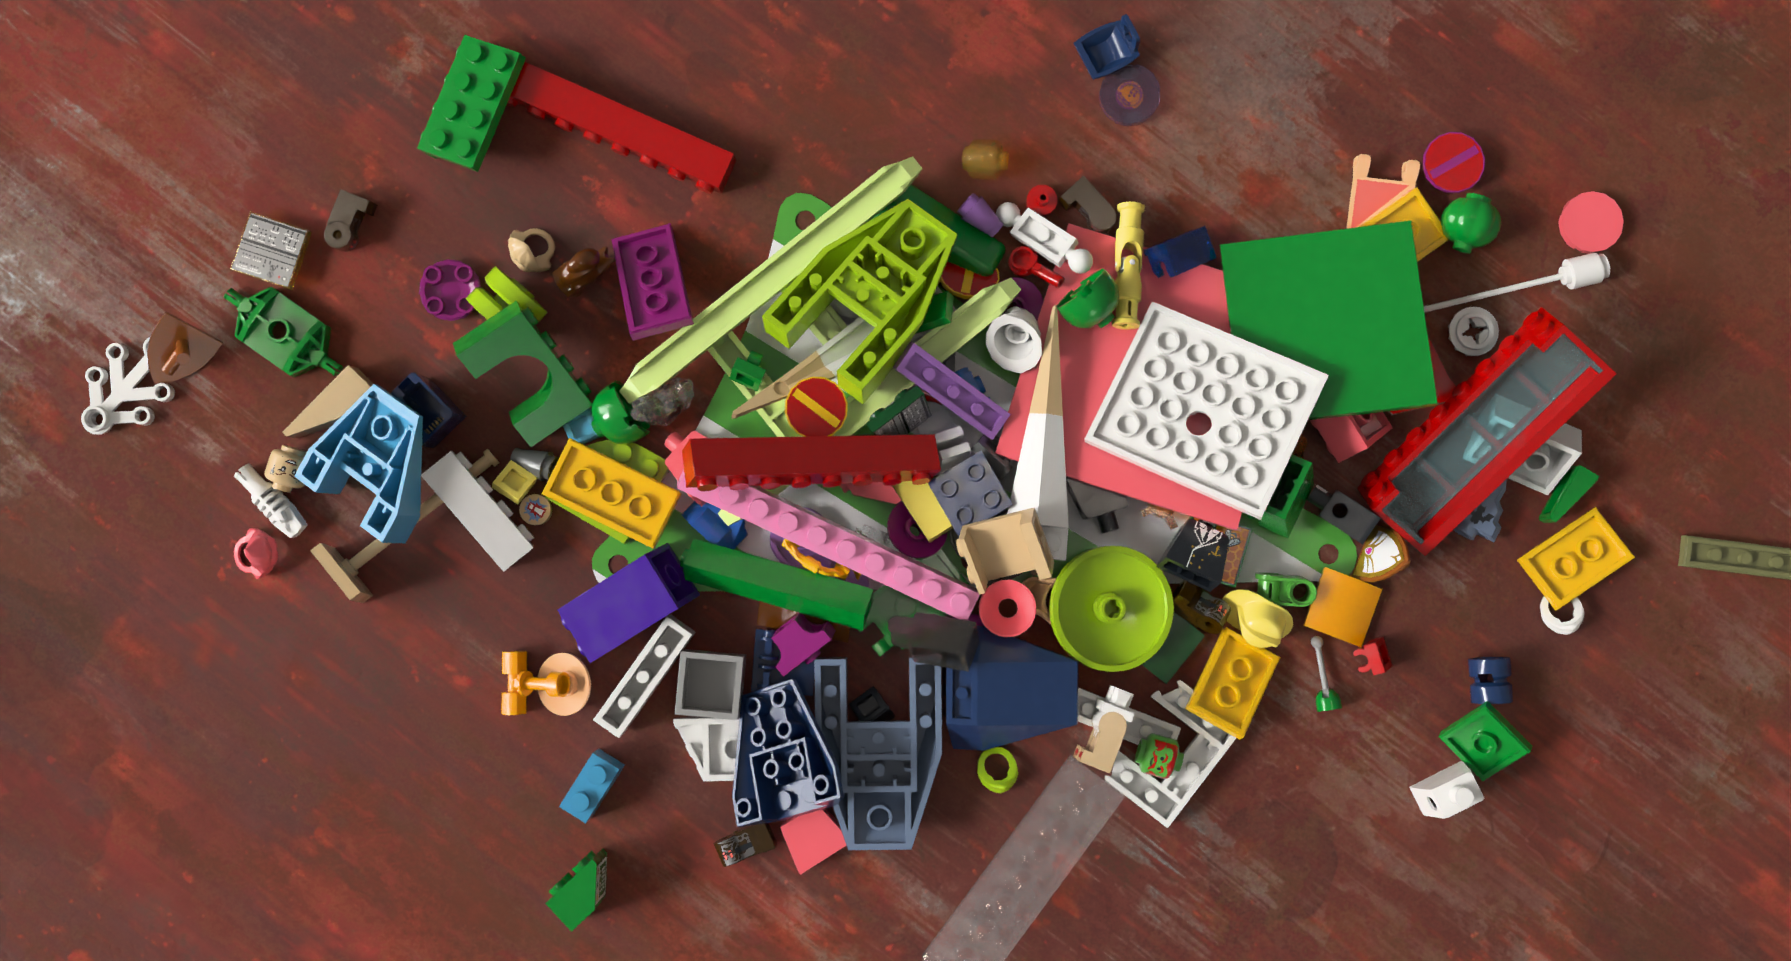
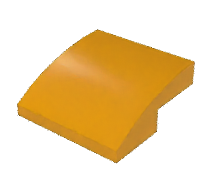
M1324 567L1316 587V599L1309 606L1303 626L1362 647L1382 589Z

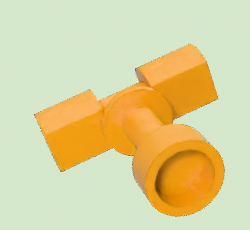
M527 651L502 652V674H508V692H502L503 715L526 714V696L530 695L533 690H546L550 697H565L569 693L571 682L566 672H551L547 678L534 677L530 671H527Z

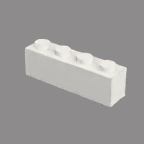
M450 451L421 474V476L504 572L533 548L530 541L534 537L523 524L518 527L509 518L513 515V512L502 500L496 503L489 493L493 489L482 476L478 479L473 476L468 470L473 466L461 452L455 455L453 451Z
M671 614L666 616L593 721L620 738L679 657L680 651L684 650L696 632Z

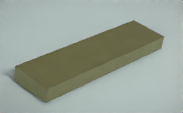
M1681 535L1678 566L1791 580V548Z

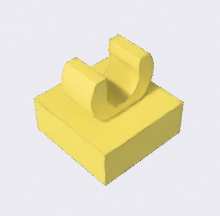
M511 460L493 481L492 488L518 505L536 483L537 477Z

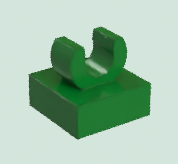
M752 350L747 361L737 357L729 379L758 392L766 373L765 369L759 367L763 355Z

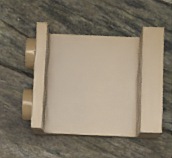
M1035 507L962 526L959 539L956 540V546L960 557H965L968 579L971 584L976 585L979 595L986 592L988 581L1036 569L1039 580L1052 577L1054 559Z

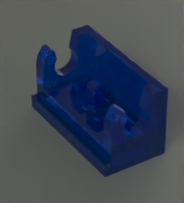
M1206 226L1180 234L1143 250L1145 256H1148L1154 274L1158 278L1164 276L1161 262L1165 264L1169 276L1174 277L1217 258Z

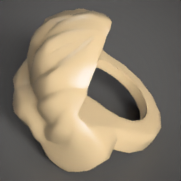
M538 228L529 229L524 232L519 230L512 232L508 239V248L512 261L520 270L524 272H543L551 268L550 259L555 251V243L550 234ZM531 235L542 236L548 243L549 248L547 252L534 258L530 247L524 243L526 238Z

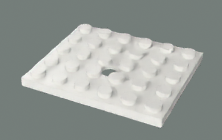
M1151 302L1084 440L1085 443L1261 520L1329 375L1160 304ZM1198 412L1206 414L1211 420V429L1204 435L1192 434L1186 426V421L1190 415H1195Z

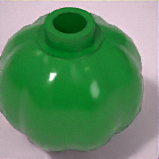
M1467 193L1466 198H1457L1444 209L1441 216L1442 230L1444 235L1454 243L1452 247L1454 250L1462 253H1471L1472 249L1485 247L1497 237L1502 224L1501 216L1498 209L1491 205L1492 200L1476 193Z

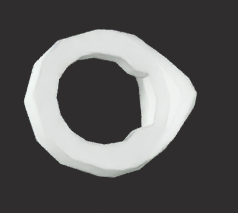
M1543 596L1540 603V611L1544 623L1548 628L1559 634L1567 635L1575 632L1583 622L1585 614L1580 600L1577 597L1571 600L1574 607V618L1567 622H1561L1550 613L1548 608L1549 602Z

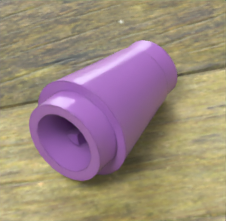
M974 193L967 198L957 211L962 215L961 219L988 234L991 238L1003 226V223L982 196L978 197Z

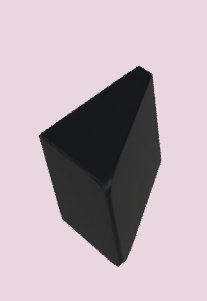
M874 686L849 703L860 721H890L895 717L893 711Z

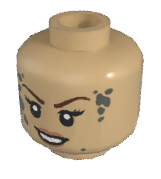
M282 445L281 449H274L271 452L264 475L273 482L272 488L291 493L292 488H302L305 485L294 476L307 453L306 451Z

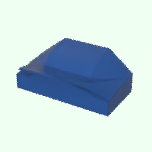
M694 501L681 514L692 527L712 544L735 550L749 535L745 529L744 519L727 526L718 515L721 509L707 502L701 507Z

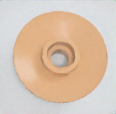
M569 653L554 654L542 664L538 677L547 678L551 672H566L570 677V691L565 697H550L546 690H538V694L544 706L552 713L560 716L572 715L580 711L588 701L591 691L590 675L585 664L575 655Z

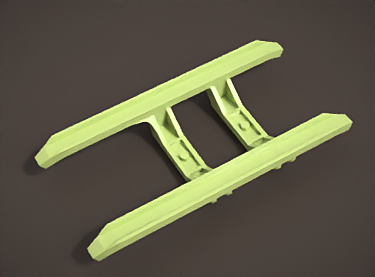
M913 156L900 162L883 166L693 319V325L682 327L637 363L619 392L629 404L637 402L659 390L707 350L730 377L737 357L747 361L750 355L749 351L732 330L778 293H783L825 246L867 223L901 196L919 176L923 168ZM1009 278L998 284L983 288L952 313V323L933 328L915 344L943 363L989 326L994 319L1000 317L1021 291L1020 287L1012 278ZM829 304L809 329L820 343L824 345L845 329L847 325ZM892 367L884 381L864 404L851 395L846 398L848 403L847 417L842 428L833 436H852L870 421V416L880 408L886 409L894 402L895 397L902 390L911 389L915 384ZM765 373L762 384L757 392L733 381L747 400H750L773 383ZM785 399L756 410L777 437H803L797 434L788 424L785 416ZM780 485L777 488L765 490L779 495L790 485ZM722 509L718 513L727 526L742 520V518Z

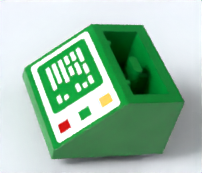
M603 848L597 854L591 850L572 869L576 873L574 876L568 872L548 891L552 897L545 904L571 932L598 907L606 896L607 852Z

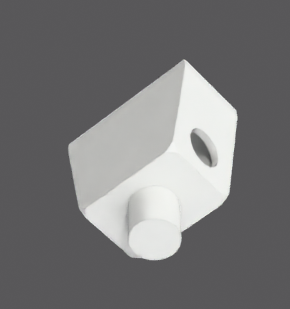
M1463 761L1409 787L1424 816L1442 819L1449 818L1485 799L1471 770Z

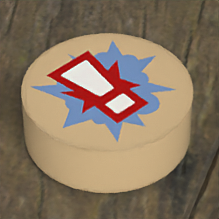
M529 495L520 504L521 518L528 524L542 525L552 515V504L543 495Z

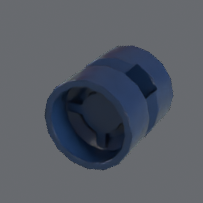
M1476 657L1468 659L1469 676L1474 679V683L1470 685L1471 703L1483 704L1488 701L1490 704H1504L1513 702L1512 684L1507 681V678L1512 675L1510 657ZM1488 674H1492L1494 680H1487Z

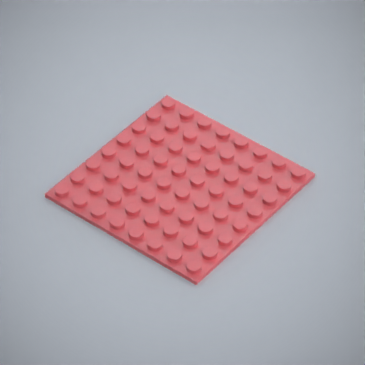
M1068 223L1066 232L1077 238L1079 243L1074 250H1088L1093 257V265L1089 271L1082 274L1072 271L1067 259L1061 267L1055 265L1053 271L1064 277L1065 280L1060 288L1049 284L1037 320L1038 328L1041 332L1042 352L1054 305H1057L1071 290L1075 291L1081 286L1080 282L1102 268L1113 277L1114 281L1117 278L1115 270V237ZM1143 246L1142 269L1140 272L1142 292L1137 313L1140 325L1151 302H1155L1230 334L1223 270ZM1122 249L1121 258L1134 255L1132 251ZM1116 308L1112 312L1114 316L1116 314ZM1058 311L1066 477L1236 531L1242 515L1241 511L1085 443L1084 439L1139 328L1129 330L1117 329L1112 326V321L1102 328L1098 325L1091 328H1077L1068 323ZM1041 357L1034 368L1019 376L1008 411L1011 415L1004 423L995 451L998 456L1019 462ZM1198 412L1195 415L1189 416L1186 426L1192 434L1204 435L1211 429L1212 423L1206 414Z

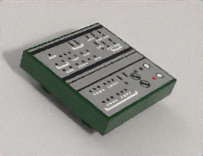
M914 386L912 389H904L895 397V402L886 409L880 408L870 416V421L867 422L871 435H907L931 417L932 414L921 389L918 386Z

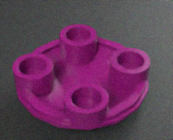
M448 259L436 262L434 265L425 268L420 281L419 294L422 304L428 313L442 320L454 321L465 318L475 310L466 300V297L476 287H481L479 277L470 266L461 261Z

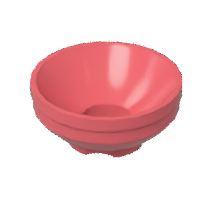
M1000 580L990 585L986 592L982 594L979 602V615L984 626L993 634L1001 637H1014L1022 634L1032 625L1036 615V602L1033 594L1024 584L1014 580ZM1008 598L1014 600L1018 607L1017 613L1010 618L1002 616L999 612L1000 602Z

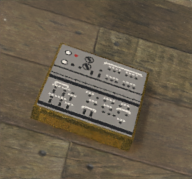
M250 211L230 270L293 290L312 232Z

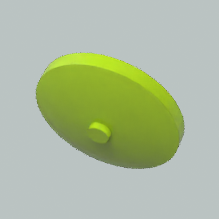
M1099 546L1086 550L1074 557L1066 564L1056 578L1049 601L1051 626L1062 648L1073 659L1078 660L1079 663L1106 672L1129 670L1149 660L1165 642L1173 620V596L1169 583L1161 569L1156 567L1157 565L1143 553L1122 546Z

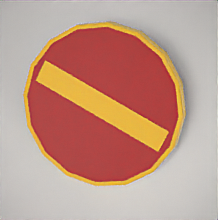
M947 261L940 282L952 295L963 299H971L983 288L998 284L999 271L996 268L991 276H982Z
M809 377L800 380L790 389L785 399V416L788 424L797 434L803 437L833 436L842 428L847 417L848 403L844 392L835 382L825 377Z

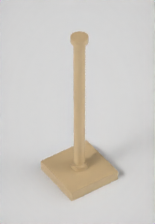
M486 449L483 452L484 456L473 463V466L468 469L475 478L491 465L495 467L499 464V461L489 449ZM436 493L420 505V518L417 523L444 503ZM376 539L350 560L344 559L334 547L323 543L318 544L310 551L349 600L364 603L373 594L357 576L359 573L358 569L391 543H382Z

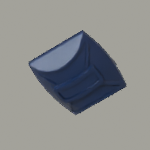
M1127 14L1123 15L1121 20L1102 25L1086 33L1073 43L1093 80L1122 69L1140 56L1138 52L1140 37Z

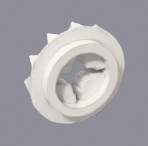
M1480 307L1462 309L1454 315L1451 323L1448 325L1450 334L1448 339L1452 341L1455 350L1464 353L1466 356H1479L1487 353L1494 347L1499 335L1498 324L1494 316ZM1469 324L1473 328H1484V330L1475 335L1476 340H1473L1472 336L1462 335V333L1469 329Z

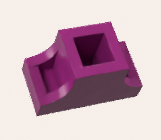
M799 612L780 626L771 639L781 652V658L776 668L783 677L803 661L809 664L821 653L819 649L832 639L836 631L829 621L823 624L812 623Z

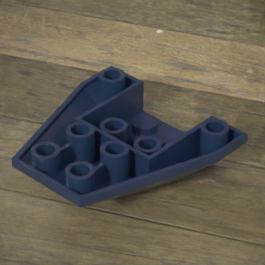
M955 624L953 626L946 667V725L953 749L984 751L1077 725L1079 661L1017 637L995 635L982 625Z
M790 679L742 695L732 791L737 827L787 820L836 806L844 798L839 766L796 679Z

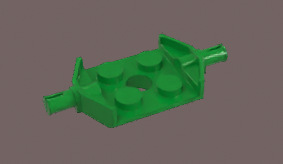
M269 287L249 298L242 296L233 288L227 291L229 294L225 293L224 299L235 305L238 310L235 337L289 376L297 377L317 366L323 367L333 376H337L340 373L337 370L341 371L343 366L328 356L331 327L284 296L278 289ZM283 322L287 328L286 335L281 339H276L273 336V328L277 323Z

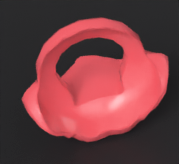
M250 528L246 536L239 539L235 545L234 559L236 565L245 573H252L256 579L266 576L272 571L278 560L275 539L260 529ZM245 543L248 544L244 549V553L252 566H246L240 557L241 548Z

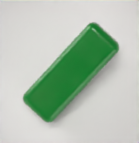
M912 184L901 196L872 218L874 219L906 199L911 200L957 233V239L948 262L982 276H991L1006 252L1005 245L994 237L991 238L988 234L963 221L960 215Z

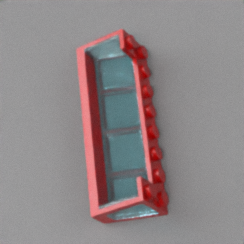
M1541 307L1538 311L1529 314L1523 321V325L1513 335L1506 337L1500 343L1499 349L1490 358L1481 361L1476 367L1475 373L1466 381L1459 383L1452 391V395L1443 404L1437 405L1430 412L1429 418L1420 427L1412 429L1408 433L1406 440L1397 449L1390 451L1385 456L1383 463L1374 472L1372 471L1365 475L1357 489L1376 515L1426 556L1617 373L1563 323Z

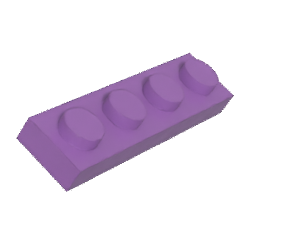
M913 342L909 343L893 366V369L992 440L1011 415Z

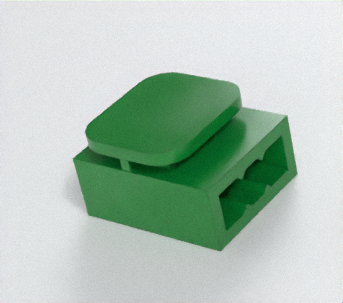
M1295 455L1291 456L1262 519H1258L1260 527L1289 538L1306 499L1314 486L1312 462ZM1246 514L1248 518L1255 519V517Z

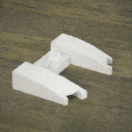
M1181 680L1177 681L1179 688L1164 695H1161L1159 690L1151 695L1154 700L1198 733L1183 752L1184 759L1180 771L1174 770L1169 778L1162 779L1159 782L1151 775L1141 772L1136 763L1118 751L1113 764L1112 775H1105L1104 778L1167 828L1236 739V737L1185 709L1193 689Z

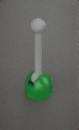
M1314 636L1311 639V645L1316 651L1322 683V690L1317 693L1315 699L1317 712L1341 709L1342 704L1339 694L1328 686L1321 648L1323 639L1320 636Z

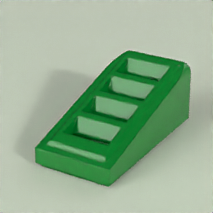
M1581 465L1571 466L1553 490L1539 516V520L1543 523H1556L1597 482L1600 476Z

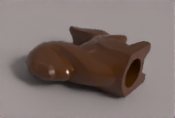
M605 246L598 251L594 248L582 249L571 260H568L553 272L557 286L567 297L580 296L582 289L589 285V283H594L598 276L608 270L615 261V258L608 257V247Z

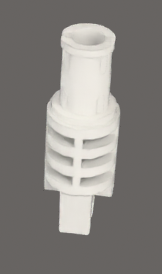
M251 464L242 466L239 472L235 473L234 477L251 493L252 503L264 513L266 518H269L274 526L289 538L297 537L308 526L295 505L283 495L282 491L272 488L273 483L266 482Z

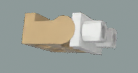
M1110 685L1105 700L1097 698L1094 707L1099 710L1092 717L1093 729L1086 748L1077 744L1073 755L1078 761L1107 773L1111 772L1126 732V721L1132 722L1134 713L1128 711L1134 694Z

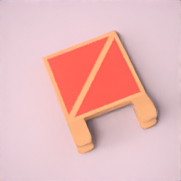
M1360 154L1356 156L1353 162V182L1346 229L1359 227L1414 189L1419 174L1420 162L1417 160L1404 162L1402 165V181L1367 177L1371 163L1370 155Z

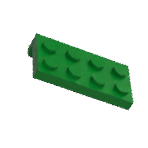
M464 35L461 45L457 48L456 57L450 71L444 79V85L437 102L433 105L432 114L427 126L421 134L417 149L435 159L440 158L479 172L526 57L519 52Z

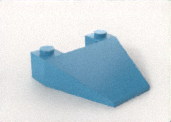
M373 384L308 449L294 477L316 493L340 494L351 475L376 494L360 526L382 543H406L420 518L423 416L378 384Z

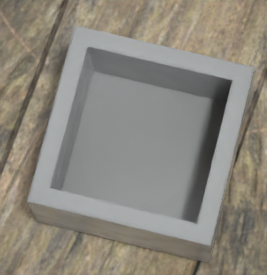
M691 649L680 651L675 715L738 720L740 718L741 698L744 689L747 654Z

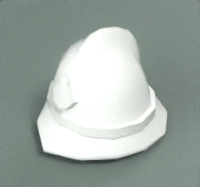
M1014 306L1009 308L1002 316L992 321L986 332V346L991 358L1003 369L1020 374L1036 366L1042 356V342L1038 322L1033 314L1026 309Z

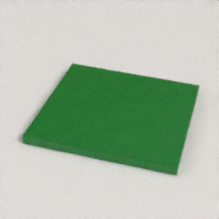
M1411 221L1220 245L1230 334L1329 375L1309 420L1432 407L1438 404Z

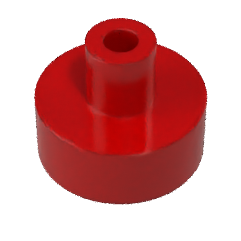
M1037 185L1029 191L1026 198V207L1042 217L1049 216L1056 208L1057 194L1047 185Z

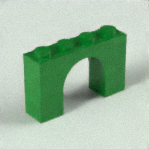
M516 300L455 341L453 346L456 356L475 379L505 359L518 355L535 357L548 367L547 378L542 388L508 412L513 426L529 446L532 447L590 408L592 402L588 394L592 390L583 377L576 379L572 371L575 368L565 354L559 356L554 350L557 344L547 331L540 332L536 326L539 321L529 307L523 309Z

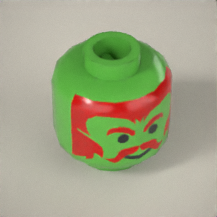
M1155 733L1149 734L1146 739H1140L1135 755V762L1139 763L1141 772L1162 779L1169 778L1174 770L1179 772L1184 759V753L1179 752V744L1175 739Z

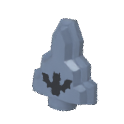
M1507 479L1453 530L1470 540H1474L1476 535L1495 542L1501 530L1498 522L1503 512L1500 500L1506 491Z

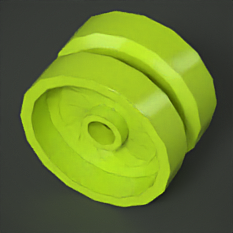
M496 266L485 277L487 285L497 293L495 297L481 287H476L466 297V300L487 320L516 300L523 309L529 307L539 322L548 313L533 299L535 296L515 278L512 277L511 279Z

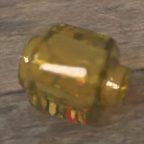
M973 139L969 146L964 147L962 167L963 170L968 172L970 178L997 180L1002 170L1008 169L1009 153L1003 151L1000 141Z

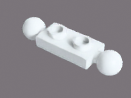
M1005 202L997 208L996 215L1003 223V226H1014L1010 231L1013 238L1058 267H1061L1067 259L1070 269L1075 273L1082 274L1091 269L1093 265L1091 253L1086 249L1074 250L1079 244L1077 238L1030 208H1027L1022 216L1018 206L1011 202Z

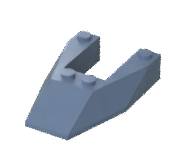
M909 656L910 721H848L847 657H817L814 659L815 719L839 766L844 798L833 808L848 850H912L942 756L941 657Z

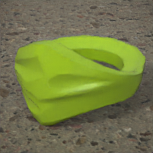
M995 747L981 753L977 760V774L981 783L987 789L995 793H1004L1010 790L1016 782L1018 766L1015 758L1008 750L1002 747ZM1000 754L1007 759L1009 770L1006 778L994 781L993 777L987 774L984 763L988 756Z

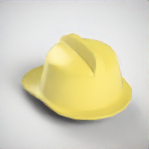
M1237 589L1230 591L1222 599L1231 607V613L1227 622L1240 630L1246 642L1254 647H1278L1281 638H1284L1291 632L1293 617L1289 611L1258 593Z

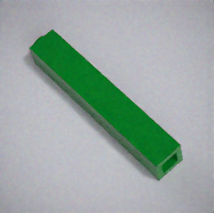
M698 539L693 540L690 549L684 550L680 561V566L684 568V577L687 581L862 631L873 604L874 589L818 573L815 574L808 570Z

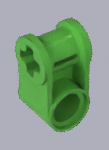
M1268 572L1255 573V578L1258 579L1257 593L1279 606L1305 607L1312 604L1316 599L1317 590L1315 585L1302 576ZM1304 583L1307 588L1306 594L1302 598H1294V587Z

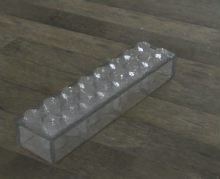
M1070 754L922 954V960L1005 961L1125 798L1122 792Z

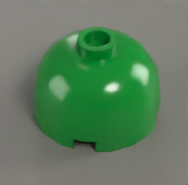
M1102 268L1080 282L1081 286L1075 291L1071 290L1056 305L1062 317L1077 328H1091L1095 325L1102 328L1115 318L1112 312L1119 302L1118 286L1113 277Z
M615 380L604 387L594 399L591 410L594 420L591 422V425L599 437L605 436L608 440L617 444H630L649 434L650 431L646 429L650 427V424L640 403L637 401L629 404L619 392L624 384Z

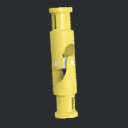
M1129 201L1117 205L1120 220L1119 229L1116 230L1115 270L1117 272L1115 283L1118 286L1119 302L1116 307L1115 319L1112 320L1113 327L1125 330L1140 327L1137 313L1142 292L1140 272L1142 269L1144 231L1141 229V215L1145 211V205L1142 203ZM1122 249H1128L1134 255L1121 258Z

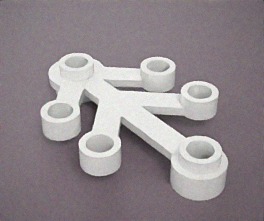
M150 337L143 344L144 357L126 377L124 376V361L129 356L127 347L122 344L112 343L106 348V356L109 359L111 394L105 401L102 385L108 381V372L104 368L96 366L90 367L86 371L85 378L89 383L90 406L83 411L81 421L83 427L89 433L102 435L110 431L114 424L136 423L146 426L154 421V412L148 407L139 406L133 411L114 412L122 402L152 399L169 402L174 398L175 390L169 384L158 383L154 387L135 388L149 372L147 349ZM119 347L121 354L118 358H115L114 350ZM96 371H99L100 379L95 382L93 375ZM165 387L167 395L161 398L160 390ZM142 411L147 413V418L144 421H141L139 418ZM99 414L103 416V421L100 425L96 423V417Z

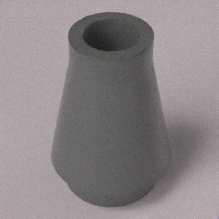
M516 447L511 454L510 461H514L536 476L540 481H545L546 479L549 480L559 458L554 456L553 452L526 450Z

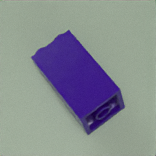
M666 543L639 557L557 611L561 616L562 624L572 633L577 641L580 653L591 663L700 596V593L693 582L685 580L684 568L680 566V561L669 543Z

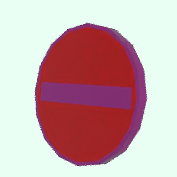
M1448 132L1437 136L1428 144L1423 154L1422 167L1426 179L1435 188L1445 193H1460L1469 190L1480 180L1484 172L1485 157L1481 146L1474 138L1462 132Z

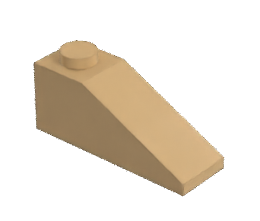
M348 365L282 433L287 437L300 438L331 427L373 383L358 368Z

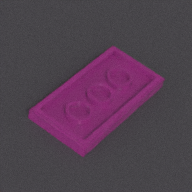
M671 223L612 239L629 333L632 340L693 325L692 312Z

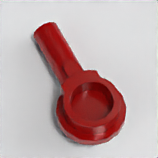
M1017 247L1012 251L1008 259L1011 272L1017 276L1024 277L1034 274L1056 288H1060L1064 283L1065 278L1041 265L1037 253L1029 247Z

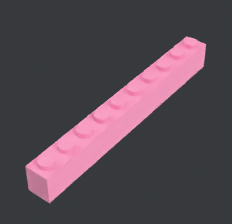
M684 469L677 482V489L964 622H967L980 596L974 587L761 487L749 486L743 490L717 487L711 491H699L697 487L686 488Z

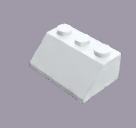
M1495 394L1480 414L1478 422L1496 439H1501L1531 408ZM1564 424L1508 478L1549 495L1582 454V430ZM1473 430L1463 454V459L1474 464L1491 449V445L1475 430Z

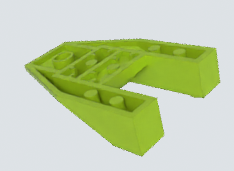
M906 199L825 246L762 315L765 331L790 349L834 299H837L875 327L837 370L838 386L864 404L884 381L922 325L957 239V233L911 200Z

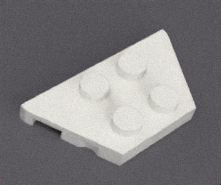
M708 717L674 718L673 724L684 740L690 757L693 758L697 765V770L702 780L733 781L739 719L730 720Z

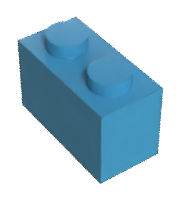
M597 749L588 759L559 807L586 824L597 811L625 764L601 749Z

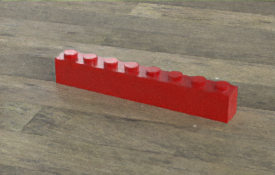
M527 62L523 64L507 105L516 108L517 104L528 108L526 112L538 119L544 120L545 116L556 121L555 125L565 131L572 132L574 128L583 132V138L598 145H600L601 141L612 145V151L622 156L628 157L629 153L640 158L639 162L649 168L656 169L657 166L667 169V175L676 180L684 182L685 178L694 181L696 182V188L708 194H712L713 191L722 194L737 161L735 155L727 150Z
M935 434L689 439L682 450L686 488L697 487L699 491H711L717 487L743 490L749 486L774 489L780 485L805 488L811 484H823V487L830 488L839 486L842 483H853L854 486L861 487L867 486L872 482H883L885 486H892L903 481H912L914 485L929 483L941 470Z

